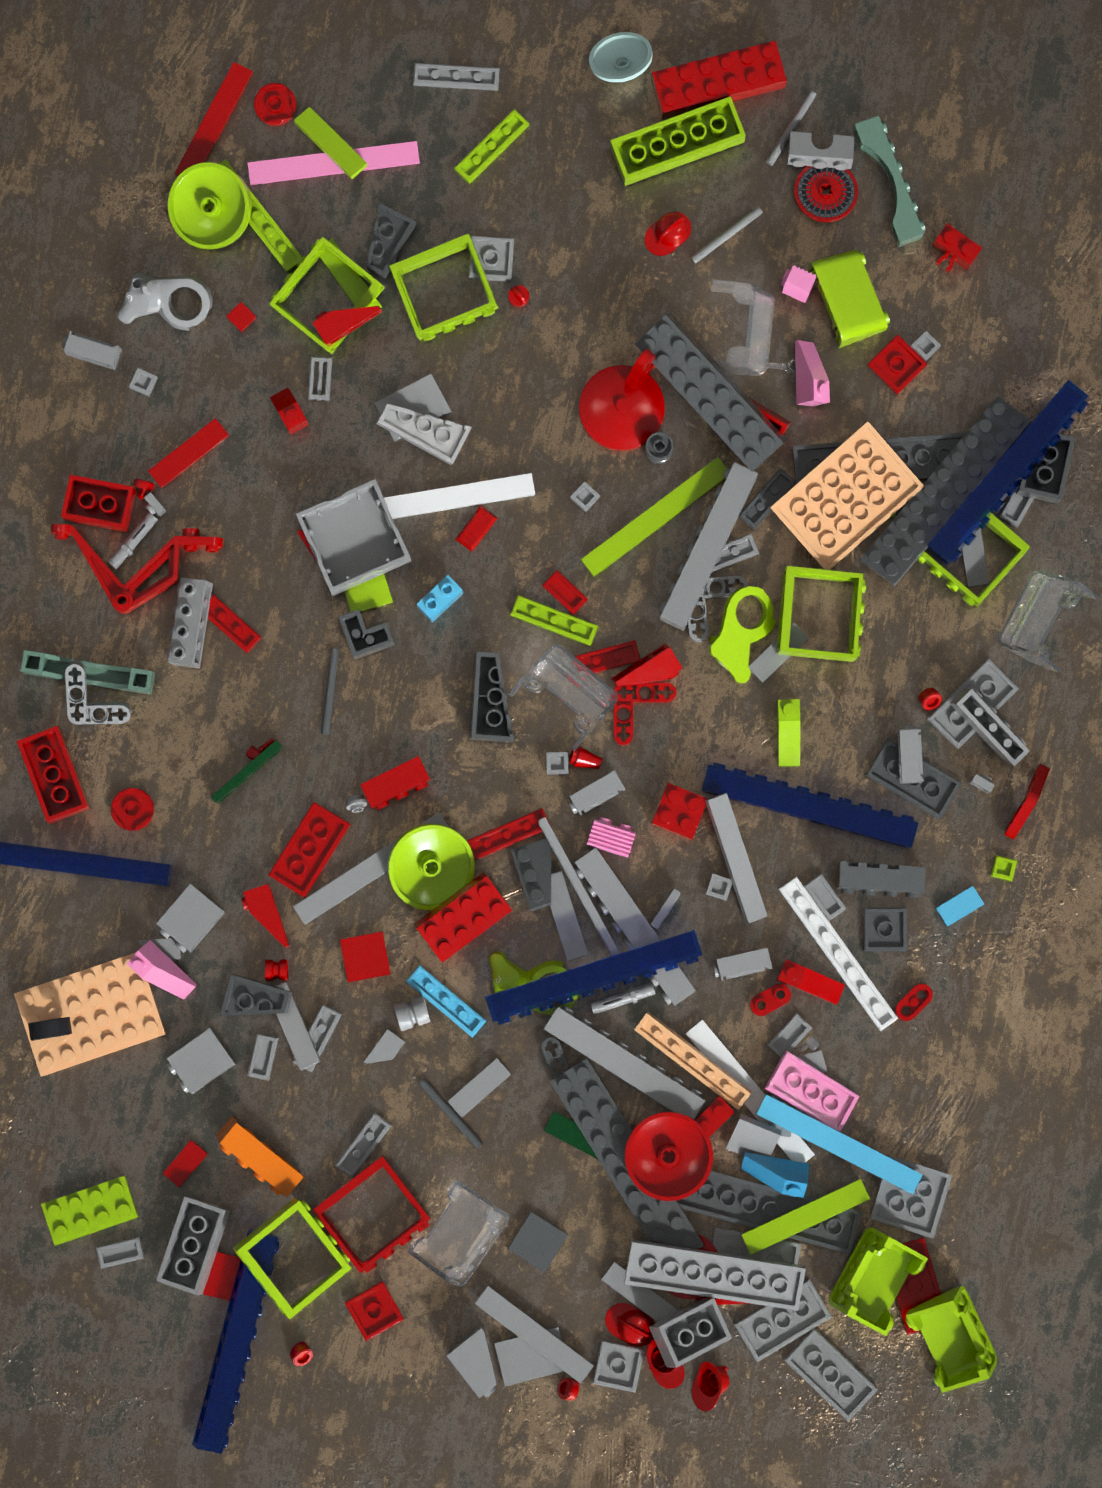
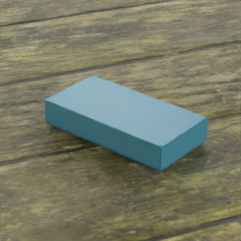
M971 886L935 909L946 927L984 905V902L974 886Z

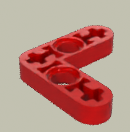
M648 348L636 360L625 380V383L632 389L655 368L652 362L656 355Z
M638 683L616 686L614 689L615 742L625 746L631 743L633 739V703H670L676 697L677 691L675 686L671 683ZM632 686L637 687L635 692L637 699H632L633 694H627L624 699L621 698L620 694H617V691H621V687H626V691H633ZM654 687H658L657 691H664L665 687H669V691H673V694L669 695L668 699L663 694H658V699H654ZM640 688H650L651 696L647 699L641 698L639 695ZM626 708L629 711L630 716L627 720L618 718L617 712L619 709ZM617 723H630V727H625V732L630 737L626 738L624 742L621 741L620 737H617V734H621V726L617 727Z
M1041 763L1038 765L1025 798L1004 832L1005 836L1014 840L1041 795L1050 771L1049 767Z

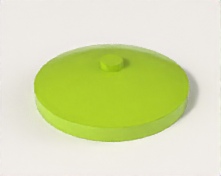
M205 162L193 165L184 170L171 187L168 197V214L171 224L177 234L192 246L202 249L226 247L243 234L251 217L252 201L246 183L237 172L223 164Z
M436 823L418 825L402 834L393 845L387 864L389 881L396 894L407 904L422 910H433L473 880L475 870L472 850L463 836L448 826Z

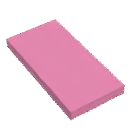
M784 1051L764 1088L805 1115L838 1132H841L860 1097L788 1051Z

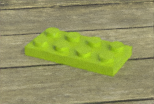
M126 1176L41 1204L54 1246L139 1217Z

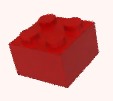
M667 783L651 825L692 840L706 806L705 800H708V798Z

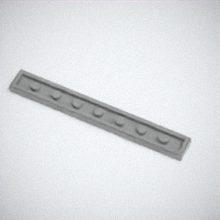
M440 812L420 824L436 823L448 826ZM397 840L293 906L304 925L387 872L390 851Z
M546 817L538 820L541 830L619 972L624 974L629 971L624 959Z

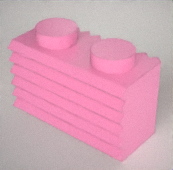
M794 265L791 270L787 269L783 276L781 286L784 288L782 293L806 303L814 285L816 274L812 275V272L808 273V270L804 271V269L797 268Z
M600 817L599 820H594L587 846L628 858L636 832L632 831L633 827L625 824H620V827L611 825L612 820Z

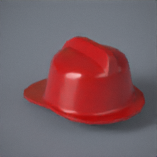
M675 211L664 214L646 231L644 238L645 246L648 251L657 256H665L672 253L690 236L692 230L691 222L687 216Z
M617 1303L607 1311L605 1317L606 1327L618 1339L635 1347L645 1346L653 1339L649 1327L655 1323L643 1311L627 1303Z
M651 1340L645 1354L647 1368L662 1387L667 1389L677 1388L684 1380L685 1371L683 1365L677 1368L666 1367L655 1340Z
M706 1361L700 1364L691 1392L694 1404L701 1411L712 1410L717 1404L720 1395L728 1389L729 1376L727 1374V1366L714 1365Z

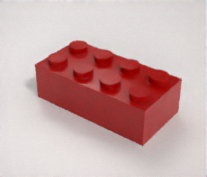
M59 726L16 741L47 823L52 824L91 809L62 729Z
M483 872L414 923V926L443 963L509 914L512 909Z

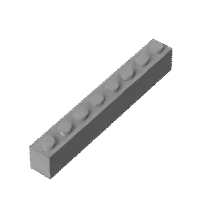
M735 462L732 468L728 466L723 476L726 481L723 487L718 486L714 498H717L714 506L709 505L705 513V517H707L705 525L700 524L695 535L698 539L695 545L691 543L686 553L689 558L686 564L682 563L679 567L677 575H680L677 583L672 582L668 594L671 596L668 602L663 601L658 613L661 614V621L682 631L685 630L758 476L757 472H752L750 469Z
M594 848L574 862L576 874L580 879L585 878L589 885L586 888L592 897L597 895L601 901L598 905L603 913L611 915L614 920L611 922L617 933L622 931L626 937L623 941L628 949L636 951L638 954L637 962L642 969L647 967L651 973L648 976L655 987L658 985L663 990L661 996L668 1005L672 1003L675 1006L693 994L696 990L597 848Z
M563 1005L562 1008L556 1006L544 1025V1030L671 1111L686 1115L693 1120L705 1103V1100L701 1098L703 1096L702 1093L693 1087L689 1091L683 1087L685 1082L675 1076L670 1079L664 1075L666 1070L657 1064L654 1067L646 1063L648 1059L638 1052L634 1056L628 1052L630 1047L619 1040L617 1044L609 1040L611 1035L602 1029L597 1032L590 1028L592 1026L591 1022L583 1017L580 1020L572 1016L574 1012Z

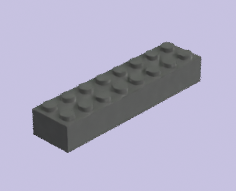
M671 312L665 314L635 343L642 353L648 348L656 355L652 362L653 365L752 472L787 441L784 435Z

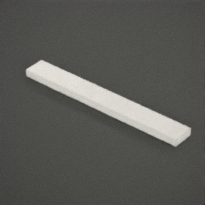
M532 473L385 497L384 500L392 519L534 496L535 490Z
M797 876L778 890L879 1031H882L896 1021L898 1017Z
M701 1020L686 1035L700 1052L752 1091L744 1105L758 1121L769 1125L767 1119L756 1114L765 1094L707 1024ZM792 1132L791 1137L780 1136L777 1142L791 1161L806 1163L815 1155L802 1138Z

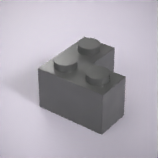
M359 609L339 616L354 660L395 646L387 622L366 629Z

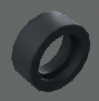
M70 1017L28 1023L31 1041L72 1034Z

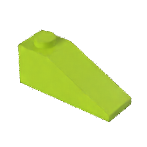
M800 699L777 700L778 767L800 766Z

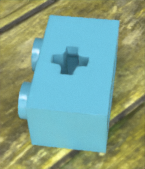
M447 575L417 603V608L433 623L463 594V590Z

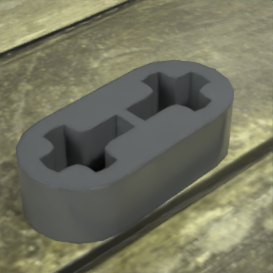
M553 1037L545 1039L541 1046L550 1073L557 1077L560 1074L552 1069L555 1067L553 1059L558 1058L559 1063L565 1065V1068L562 1069L563 1073L569 1069L560 1042ZM548 1041L557 1044L558 1047L555 1048L557 1056L552 1057L551 1052L545 1050V1047L548 1046Z

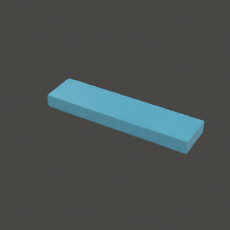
M421 965L406 980L411 987L423 995V997L472 1038L486 1022L483 1017Z

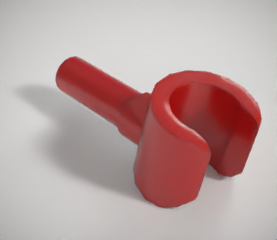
M273 738L258 749L252 745L247 750L246 756L254 760L274 742Z

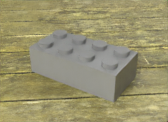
M184 1196L156 1281L195 1295H202L231 1210L191 1196Z

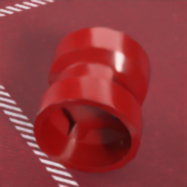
M272 959L265 960V981H273L277 978L281 981H288V959H281L278 963Z

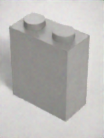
M189 884L156 923L160 927L157 931L166 939L171 936L177 942L174 945L183 953L186 950L191 953L225 913L192 884Z
M209 1028L166 1058L169 1061L167 1067L173 1075L178 1074L182 1080L179 1082L182 1089L186 1093L190 1092L191 1094H195L237 1064L212 1028Z

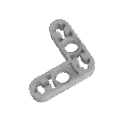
M727 576L708 579L700 596L702 602H697V605L702 608L703 613L699 617L691 615L688 621V633L692 641L700 643L708 636L705 599L729 597L736 589L728 588L729 593H725L726 586L724 581H728V585H733L735 580H739V584H743L744 587L747 586V582L743 577ZM713 582L721 584L722 591L720 593L714 594L710 591V585ZM703 619L704 623H700V630H704L705 634H702L701 638H697V635L692 633L696 630V623L691 624V620L700 621Z
M78 661L71 662L67 666L65 682L67 716L70 722L78 725L123 724L129 720L132 712L131 707L124 702L88 703L85 666ZM73 667H77V671H81L78 674L77 682H74V673H70ZM71 689H81L83 692L82 697H73ZM80 703L79 712L83 713L80 718L72 714L75 712L76 704ZM102 708L106 713L105 717L101 719L95 717L94 710ZM109 708H112L111 713L118 712L119 708H122L123 712H127L123 718L119 714H112V718H109Z

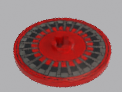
M807 166L796 179L794 197L799 209L809 218L819 222H835L846 217L853 210L858 198V185L855 177L848 169H818L813 166ZM827 188H829L830 194L826 193L825 195H823V189L826 190Z

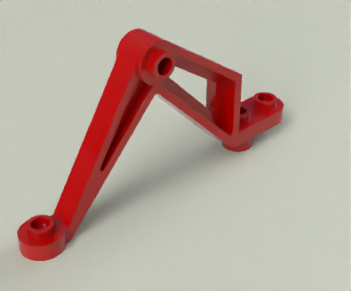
M51 525V535H55V539L67 540L68 536L74 537L112 606L120 614L132 612L180 582L181 548H184L186 552H197V549H206V552L217 553L219 549L223 548V538L200 536V529L184 528L182 536H174L123 585L72 525ZM166 560H169V574L140 593L135 591Z

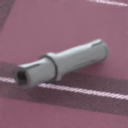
M148 512L123 543L120 542L118 544L119 547L107 562L117 570L124 560L133 554L134 548L146 536L158 519Z
M652 982L635 988L631 986L628 987V990L590 1002L593 1014L631 1002L635 1004L638 1003L637 1000L656 994ZM619 998L622 999V1000H619V1001H616V1002H613V1003H610V1004H607V1005H603L604 1003H607V1002H610V1001H613V1000H616V999H619Z

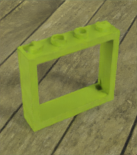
M469 233L389 266L419 340H431L439 332H451L456 329L455 326L462 323L463 325L473 323L476 317L481 315L483 317L490 316L499 308ZM468 248L489 303L423 330L402 275Z
M322 237L311 245V252L308 256H303L298 261L296 271L286 276L283 281L285 283L281 290L277 289L273 293L274 295L271 297L269 305L326 351L333 354L345 337L328 347L320 336L281 306L326 249L371 284L353 308L370 307L385 287Z
M970 496L963 506L1017 552L978 597L925 551L917 561L921 564L925 562L931 567L930 572L937 578L942 577L947 581L946 585L952 591L960 592L963 595L962 599L968 605L978 607L1024 556L1030 546L975 498Z
M786 566L783 569L777 654L854 662L857 657H860L861 644H858L859 635H862L863 632L860 614L864 613L865 602L862 601V593H865L866 590L863 574ZM794 577L853 583L847 653L789 647Z
M296 1198L292 1199L233 1247V1250L289 1320L351 1270V1267L348 1265L350 1260L343 1251L338 1252L335 1248L336 1241L330 1234L325 1235L322 1231L324 1226L317 1217L312 1218L309 1214L311 1209L304 1200L300 1202ZM298 1211L340 1266L290 1306L248 1250Z

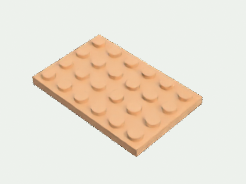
M867 421L770 508L824 570H830L925 486Z
M135 953L14 993L41 1077L166 1035L150 983L142 979L127 965V962ZM70 1017L72 1034L30 1040L28 1023Z

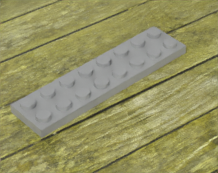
M631 1239L624 1284L798 1311L806 1267Z

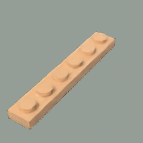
M649 1011L634 1029L737 1110L741 1108L751 1095L752 1091Z

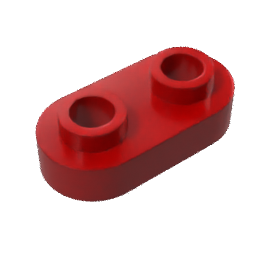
M776 984L754 996L750 1001V1009L757 1016H765L787 1004L791 998V991L784 984ZM779 990L784 992V997L782 999H779L776 996V993ZM759 1001L765 1003V1008L762 1010L757 1007Z
M926 984L915 985L896 1004V1016L902 1021L914 1019L932 1000L933 992L931 988ZM920 990L925 993L923 999L917 997V993ZM904 1006L909 1007L910 1011L908 1014L902 1013Z

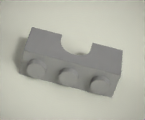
M790 132L787 165L795 167L813 166L818 169L836 168L837 170L852 168L854 136L833 135L829 148L818 149L812 143V133Z

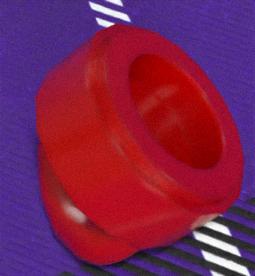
M522 285L511 287L508 293L510 304L518 308L525 306L529 301V291Z
M138 478L134 479L133 486L138 488V499H143L147 491L153 492L155 484Z
M927 688L919 694L918 701L925 710H933L940 705L942 697L935 688Z
M303 1341L294 1345L290 1351V1358L296 1366L306 1365L313 1357L312 1350Z
M572 1378L561 1379L557 1388L558 1396L563 1400H575L579 1393V1382Z

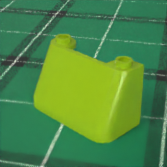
M857 249L810 262L808 267V273L816 274L815 286L820 291L832 321V328L837 336L835 340L838 348L886 331L888 328L887 324L890 323L889 316L886 311L882 310L864 266L866 264L863 252L859 253Z
M870 1227L862 1234L829 1296V1304L845 1315L887 1336L894 1325V1318L888 1312L908 1274L916 1275L922 1272L928 1258L877 1229Z
M964 1286L955 1287L907 1312V1325L914 1331H921L936 1362L937 1367L933 1374L935 1384L940 1387L942 1393L990 1379L997 1364L996 1352Z

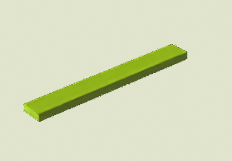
M717 457L581 559L582 563L593 577L601 573L725 480L723 476L727 469L726 466Z

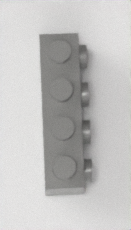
M181 578V582L177 587L178 602L174 607V626H172L170 631L172 640L171 647L167 651L168 663L175 666L200 669L213 587L212 583L206 580Z
M964 688L950 704L1007 765L1015 766L1029 752L1025 746V741L1020 736H1015L1010 730L1011 726L996 715V710L981 699L982 695L976 689Z

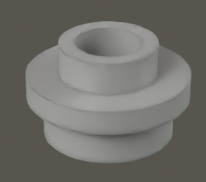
M354 795L347 798L346 809L351 810L352 813L361 812L367 806V800L364 799L363 795Z

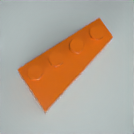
M233 1115L216 1134L221 1144L219 1148L227 1155L231 1153L238 1158L236 1162L243 1168L247 1169V1167H250L255 1171L253 1175L263 1183L266 1180L270 1183V1189L278 1196L283 1194L288 1197L304 1177L298 1169L280 1154H275V1151L262 1140L259 1141L258 1137L249 1128H243L239 1125L238 1119Z

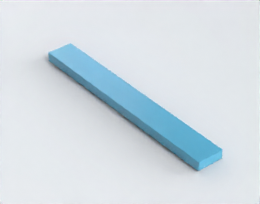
M766 1094L756 1112L757 1115L911 1194L914 1193L922 1177V1174Z

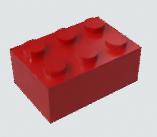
M70 474L61 517L65 521L128 533L136 490L132 486Z

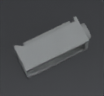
M70 331L69 336L64 337L62 348H64L67 356L112 370H116L122 352L120 346H113V344L78 333L74 335L72 331Z
M902 726L903 730L897 732L900 784L922 783L924 781L921 777L923 774L921 735H918L921 729H916L915 726Z
M614 770L569 796L571 801L568 805L574 814L578 812L579 816H582V811L584 813L589 812L618 795V791H625V787Z
M768 948L716 959V964L713 965L715 977H720V981H723V977L727 980L765 971L764 968L773 969Z

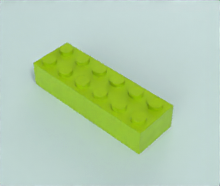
M730 96L610 140V149L624 186L744 143L746 135Z

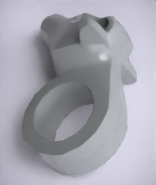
M137 273L131 279L130 287L122 306L117 311V315L121 322L129 324L138 317L158 312L172 327L190 331V327L198 325L207 317L210 308H212L213 298L208 285L193 275L155 278L154 275ZM181 287H189L195 290L202 300L201 312L192 317L182 316L177 313L171 303L174 290Z

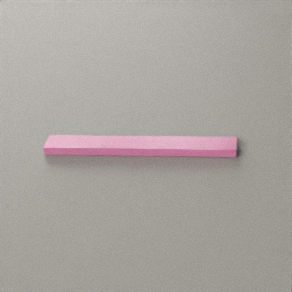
M417 141L353 149L367 162V167L362 171L420 164ZM325 153L248 162L250 185L344 173Z

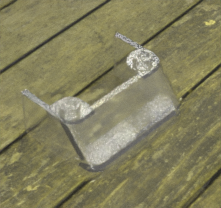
M713 279L711 291L733 293L736 302L742 305H750L746 346L732 347L728 351L726 362H716L726 373L749 376L763 375L767 371L769 364L775 304L774 296L769 291L749 283Z
M1037 570L1031 574L998 636V643L1008 651L1037 666L1059 672L1061 668L1049 660L1051 651L1049 647L1043 644L1062 608L1071 609L1075 607L1082 596L1095 600L1099 596L1078 580Z
M556 644L550 646L521 676L509 693L513 697L522 686L533 693H540L546 688L578 716L574 719L573 726L581 736L572 747L574 751L593 732L618 701L617 693L564 647Z

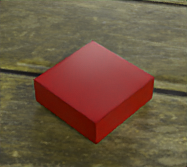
M240 302L226 318L242 333L256 319V316Z

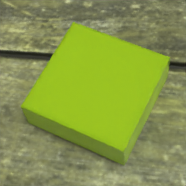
M995 855L990 877L1012 882L1017 860Z

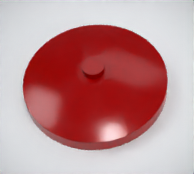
M629 365L610 366L597 372L586 383L579 401L580 420L586 433L597 444L614 451H629L645 445L648 437L658 432L664 418L665 403L659 385L648 374L632 389L625 383L633 367Z
M662 1112L647 1117L631 1132L625 1148V1165L632 1182L643 1193L662 1201H676L694 1194L706 1182L713 1165V1149L706 1131L695 1120L680 1113Z

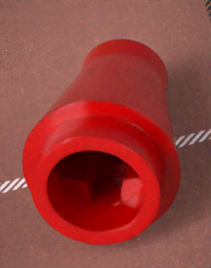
M581 746L578 748L573 747L569 757V763L573 764V767L599 770L602 762V757L589 752Z

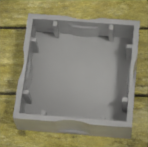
M376 479L349 490L334 500L322 502L296 514L332 596L411 562L410 555L394 524Z

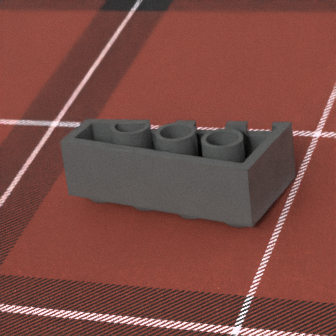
M478 651L474 653L469 740L514 742L498 653Z
M840 861L837 863L836 889H840L841 894H854V890L862 891V895H875L876 892H884V896L897 897V893H906V897L919 898V894L925 893L926 867L891 866L888 864L869 865L862 862L848 864V861Z

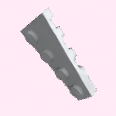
M390 404L385 405L376 423L449 465L454 463L472 428L471 426L456 424L449 420L434 418L431 415L416 413L412 410Z

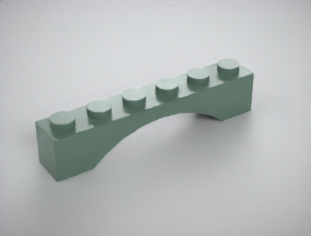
M878 115L854 124L853 132L860 150L869 154L881 165L892 184L895 210L890 229L897 247L922 239L925 226L922 219L917 217L916 212L918 208L914 199L911 200L909 196L910 187L908 181L902 178L901 172H903L900 161H896L894 157L895 148L893 142L887 139L886 133H888L885 122L881 121Z
M24 650L20 670L24 674L65 681L67 666L71 662L78 661L85 666L87 685L152 695L156 675L153 671L97 664ZM73 667L70 673H74V682H77L78 674L81 671H77V667Z

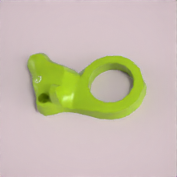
M744 586L736 589L729 595L724 607L720 633L718 636H711L709 639L711 643L708 646V653L738 683H746L751 675L749 668L750 644L767 636L777 621L773 619L774 608L771 599L759 587ZM752 595L761 603L763 609L762 617L755 627L746 629L737 621L736 607L743 597Z
M492 952L488 958L492 971L494 1000L499 1005L518 1004L540 1014L551 1016L556 1007L544 1005L536 994V986L539 979L548 973L561 974L570 985V995L567 1001L557 1007L562 1008L564 1005L571 1009L578 999L577 982L571 972L562 967L563 962L555 960L545 961L531 970L525 971L508 960L503 952Z

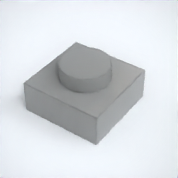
M925 331L910 347L926 362L941 345Z
M137 368L129 389L150 397L158 377Z
M586 482L570 496V499L585 513L600 498V495Z
M151 492L144 497L148 502L145 504V507L152 515L157 513L161 517L166 513L164 507Z
M546 752L547 775L569 774L568 752Z
M982 773L980 775L975 774L969 782L987 794L995 786L991 783L992 779Z
M712 873L705 895L727 901L732 880Z

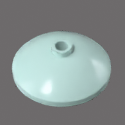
M620 32L603 38L593 47L589 55V64L592 72L598 78L608 82H625L638 77L649 67L653 52L649 41L645 37L637 33Z

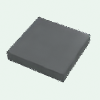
M863 908V952L908 951L907 908Z
M530 1212L508 1250L543 1272H546L568 1234L535 1213Z

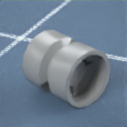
M423 995L411 999L409 1004L406 1001L393 1004L401 1031L413 1028L414 1023L420 1026L431 1022Z

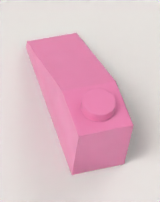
M796 340V404L813 407L830 403L829 379L814 343Z
M151 940L142 946L127 962V965L142 979L183 1000L197 986Z

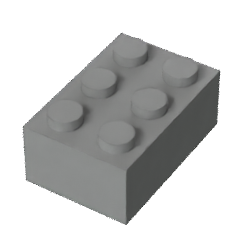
M703 1298L649 1327L666 1367L677 1368L732 1339L714 1298Z

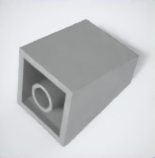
M481 1325L449 1350L447 1357L479 1398L483 1395L487 1398L496 1391L497 1376L485 1327Z

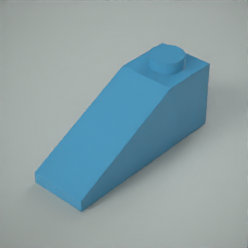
M748 1152L744 1153L741 1170L781 1194L804 1198L808 1184L809 1164Z

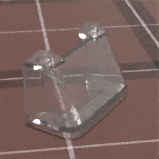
M456 1179L447 1190L448 1199L451 1201L427 1237H416L411 1242L408 1253L445 1281L462 1287L469 1281L506 1226L509 1214L462 1181Z

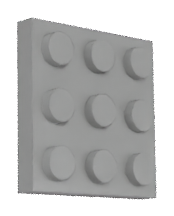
M888 1155L889 1158L922 1174V1177L913 1194L881 1178L870 1219L934 1238L952 1175Z

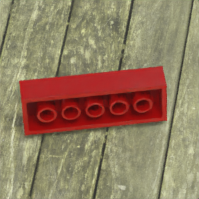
M776 40L654 71L651 75L662 120L681 115L730 96L732 101L783 89L787 82Z

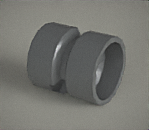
M656 432L647 439L645 455L653 464L661 465L666 463L673 453V441L668 434Z

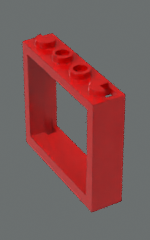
M384 1156L380 1157L313 1209V1212L360 1273L364 1270L366 1273L373 1270L377 1266L375 1262L383 1257L385 1260L395 1252L393 1248L399 1243L401 1246L405 1245L412 1239L410 1235L416 1230L419 1233L430 1225L427 1221L431 1219ZM384 1167L421 1218L366 1261L362 1262L325 1214V1211L380 1168Z

